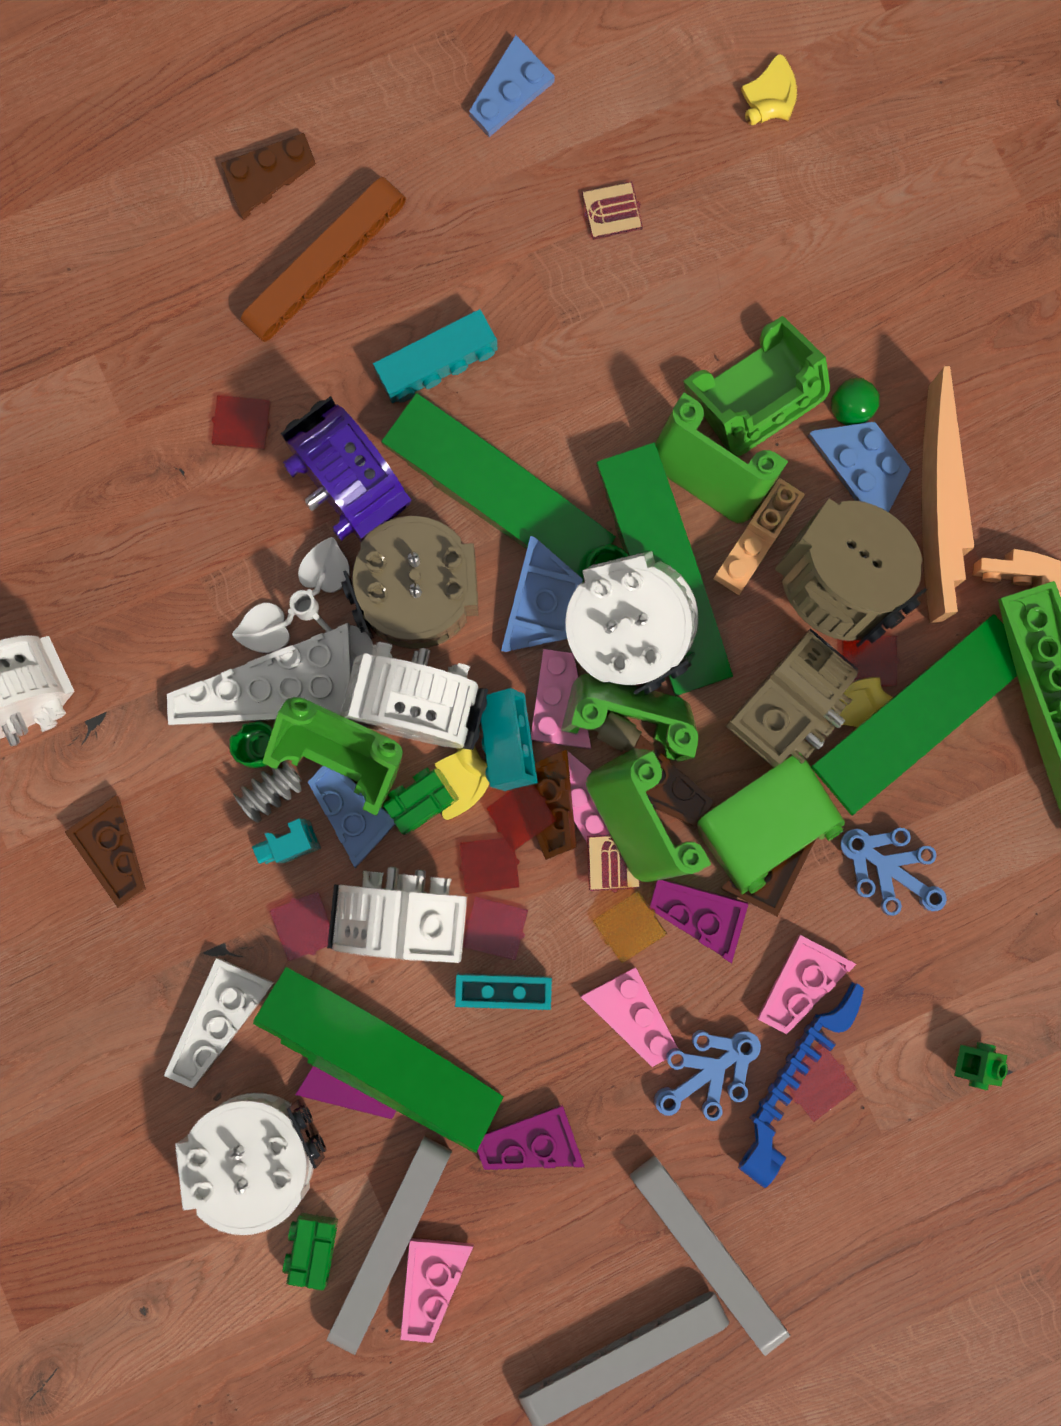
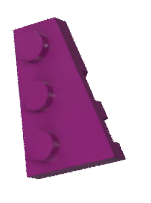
M666 879L657 880L649 909L680 930L682 929L732 964L747 912L748 902Z
M314 1066L295 1094L392 1119L397 1112Z
M563 1104L487 1132L477 1150L484 1170L533 1167H585Z

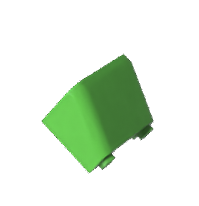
M783 315L763 328L760 336L761 348L716 378L709 371L700 370L694 372L683 381L688 395L702 405L704 418L726 449L735 456L745 454L819 405L828 396L830 391L826 356Z
M684 392L675 404L655 443L666 476L735 523H744L754 515L778 480L788 461L773 451L763 450L758 452L747 464L697 430L704 417V410L697 400Z
M590 674L581 675L574 681L561 731L577 734L580 728L593 730L600 727L606 719L607 712L612 711L615 714L656 724L653 740H657L663 745L665 750L664 756L667 759L680 762L695 757L698 745V732L691 706L686 700L657 691H652L646 695L642 690L635 695L634 691L638 686L617 684L610 681L602 682Z
M292 697L284 702L277 714L262 763L277 769L283 761L292 760L291 764L297 766L302 757L308 758L357 781L354 793L358 795L362 793L364 796L363 810L377 816L396 779L403 751L396 741L304 698Z
M633 748L593 770L586 779L587 791L630 873L634 878L642 882H651L694 874L711 865V862L701 845L689 841L679 845L672 844L646 794V791L659 783L662 776L661 766L653 751Z
M791 756L709 811L698 821L697 826L699 836L743 895L747 891L752 894L761 889L766 884L764 878L770 870L817 838L820 840L827 838L830 841L843 832L842 826H844L845 821L808 762L805 760L801 764L794 756Z

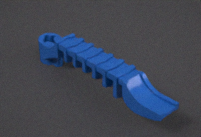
M851 982L842 1000L834 1009L823 1014H815L811 1023L804 1027V1034L801 1039H797L795 1042V1049L786 1057L784 1067L776 1073L777 1078L775 1082L768 1086L766 1097L759 1101L758 1110L749 1117L754 1122L755 1141L742 1157L738 1169L763 1188L771 1184L786 1160V1156L772 1146L776 1128L770 1125L773 1119L780 1121L784 1115L775 1104L779 1100L788 1106L792 1101L793 1097L787 1094L784 1089L788 1085L796 1091L801 1082L793 1076L795 1071L797 1070L806 1076L811 1069L802 1061L804 1056H808L814 1062H818L822 1057V1054L811 1046L814 1040L829 1051L836 1045L833 1040L820 1031L822 1026L837 1033L844 1032L851 1027L858 1014L864 988L858 983Z

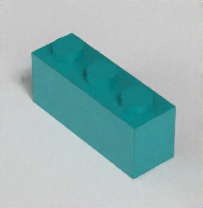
M512 688L487 694V706L482 713L480 723L482 724L483 731L481 744L486 753L487 760L485 772L490 787L508 791L538 783L525 694Z
M457 973L455 1007L551 1010L552 976Z

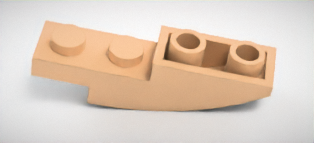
M779 478L713 579L737 595H740L805 494Z
M1013 549L1005 555L1004 560L981 558L974 563L973 576H980L983 581L1000 582L1001 579L1013 580V584L1023 586L1031 585L1033 582V588L1055 581L1061 596V561L1031 551Z

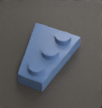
M517 35L513 38L469 110L470 118L488 137L555 82V76Z
M322 766L308 781V784L332 824L338 839L343 844L354 868H357L396 824L382 807L377 816L363 810L364 796L362 793L360 795L354 793L357 784L351 778Z

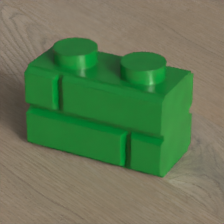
M427 767L413 776L415 783L406 789L401 785L388 794L390 800L383 804L384 808L403 835L410 834L459 800V797L449 785L441 770L433 769L430 771Z
M301 1213L297 1218V1222H291L288 1241H293L292 1253H286L283 1264V1273L288 1274L286 1284L325 1290L329 1279L338 1225L337 1218Z

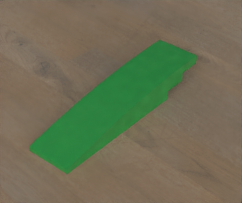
M418 393L415 394L381 441L384 447L405 460L408 466L432 481L435 487L527 549L530 536L535 537L583 579L582 583L585 581L582 570L585 569L588 555L598 546L612 544L616 536L537 477Z
M655 442L597 461L596 466L606 491V499L616 524L615 528L623 550L629 556L652 551L655 563L662 561L675 569L686 580L696 599L698 628L694 642L685 655L686 657L693 652L695 653V656L690 661L692 665L688 667V671L674 679L668 675L675 697L733 677L719 629Z
M995 614L991 615L811 766L813 771L851 816L894 782L1017 677L1004 624Z
M288 967L282 972L253 1021L254 1025L280 1038V1044L308 1058L307 1063L475 1154L504 1097L414 1039Z

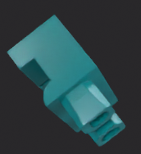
M299 818L287 823L291 832L286 835L264 833L267 840L252 846L258 863L269 864L273 861H276V863H288L321 849L310 820Z

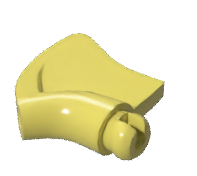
M777 55L759 78L741 88L747 103L751 107L745 113L746 120L750 119V125L763 123L773 118L789 120L797 98V86L793 71L783 55Z
M880 677L862 678L850 684L844 694L851 698L852 702L847 704L840 699L847 705L839 714L845 720L843 725L858 727L892 698V696L883 691Z
M475 746L473 750L456 748L457 753L435 763L436 768L441 770L449 785L459 797L458 801L442 811V816L445 820L452 819L474 806L490 785L485 772L487 762L481 759Z

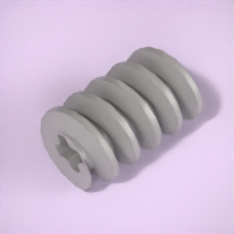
M288 760L282 762L283 768H272V776L262 771V783L254 778L251 779L253 787L251 791L241 786L243 797L240 798L233 793L240 807L253 821L257 823L261 821L259 811L266 815L271 814L270 804L277 808L282 806L280 796L290 800L292 798L290 789L297 793L302 791L300 785L302 780Z

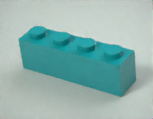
M481 309L386 356L373 363V366L391 403L393 404L397 401L402 403L411 399L416 391L424 387L426 389L433 388L442 381V378L450 374L458 375L464 372L469 364L477 360L483 362L491 358L495 351L498 350L497 339Z

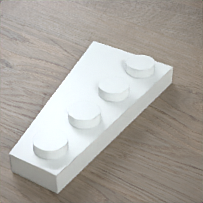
M216 958L164 1076L194 1088L275 982L225 960Z

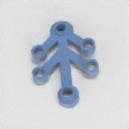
M896 828L890 833L869 836L861 829L849 830L842 836L840 846L843 854L853 860L857 881L855 891L860 897H871L876 890L874 882L868 878L866 860H868L877 869L882 895L881 910L884 914L894 916L902 908L900 900L895 897L892 878L918 895L919 903L925 910L939 911L945 906L947 898L941 888L936 886L927 887L899 867L914 863L923 865L933 863L937 856L933 847L921 846L916 851L883 856L873 848L889 844L898 847L907 845L911 839L907 829ZM898 831L903 832L905 835V840L902 843L897 842L895 839V834ZM855 838L862 842L860 850H855L852 847V841ZM924 849L928 850L931 854L928 861H924L921 857V852ZM863 882H867L870 885V891L867 894L862 893L860 890ZM932 893H936L939 896V902L936 905L930 902L929 898ZM889 900L894 901L896 904V909L893 912H889L886 909V904Z
M704 1030L696 1031L692 1036V1043L699 1051H706L710 1047L727 1051L718 1058L683 1053L677 1048L671 1049L666 1055V1061L672 1069L679 1070L683 1067H690L702 1070L675 1089L665 1087L658 1090L654 1097V1104L658 1111L667 1116L675 1114L680 1109L681 1101L709 1082L707 1099L702 1105V1113L710 1121L718 1120L723 1112L719 1102L725 1069L734 1063L733 1082L729 1084L727 1093L735 1102L744 1101L748 1096V1089L745 1086L748 1064L758 1057L761 1050L760 1041L752 1032L740 1031L732 1038L710 1035ZM699 1036H707L706 1044L702 1046L697 1045ZM746 1042L750 1043L749 1051L741 1052V1045ZM675 1054L682 1056L678 1064L671 1063V1058ZM742 1087V1094L740 1096H733L734 1088ZM672 1098L674 1100L673 1106L665 1108L663 1106L664 1101ZM711 1105L717 1106V1111L713 1115L707 1114V1109Z

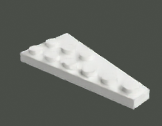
M343 624L326 633L315 635L311 639L287 646L249 661L245 665L229 669L207 680H201L168 693V725L276 720L277 714L284 702L292 697L304 698L341 715L352 671L350 624Z

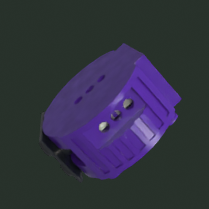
M331 396L326 400L315 403L311 407L310 412L300 419L291 421L285 430L280 433L293 454L290 458L283 461L286 470L292 478L298 473H307L318 488V490L305 499L306 506H309V509L313 511L327 500L340 516L339 523L333 527V530L341 541L353 532L359 541L362 542L373 529L392 520L410 506L411 498L405 492L387 462L343 407L335 404Z

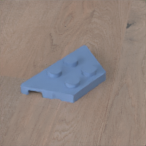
M876 422L814 430L808 435V438L855 501L870 503L887 512L890 511L911 469Z
M530 536L501 649L503 652L567 639V608L573 593L583 581L579 575L532 536Z

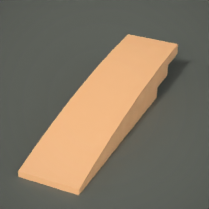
M944 366L929 385L924 428L922 537L930 623L943 622L958 612L955 587L966 580L963 556L975 548L950 366Z

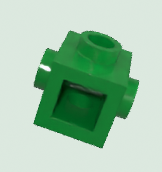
M977 1042L976 1047L960 1044L954 1076L970 1080L969 1086L988 1090L989 1085L1002 1087V1082L1008 1070L1006 1063L1008 1055L997 1053V1046Z

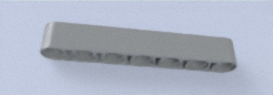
M425 1136L423 1137L326 1341L353 1355L356 1354L453 1150Z
M655 1155L630 1174L633 1182L760 1351L766 1356L788 1339L791 1335L657 1157Z
M715 1292L704 1293L530 1386L518 1396V1399L531 1425L545 1426L717 1334L729 1325V1320Z

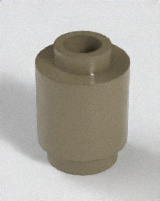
M612 711L609 716H606L604 723L594 729L599 732L597 739L621 752L633 749L642 731L636 729L637 725Z

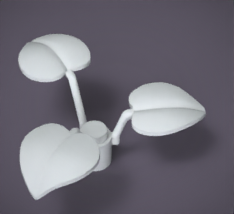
M333 537L325 539L312 548L302 560L298 572L300 583L306 588L315 589L300 590L291 596L289 602L290 609H288L289 614L286 620L284 612L278 606L271 603H262L250 609L240 625L232 633L233 637L250 650L260 653H272L284 648L288 644L290 634L286 626L291 624L294 615L305 621L315 619L326 632L331 631L332 629L318 615L319 604L313 596L318 595L321 589L327 593L340 590L342 588L341 582L346 580L343 571L346 570L348 575H350L348 560ZM350 625L351 664L353 667L356 657L363 653L371 655L373 643L366 632L361 633L358 627Z

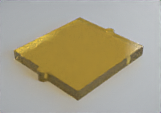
M639 891L593 920L605 938L604 943L611 946L621 963L667 935V932L655 916L656 911L650 909Z

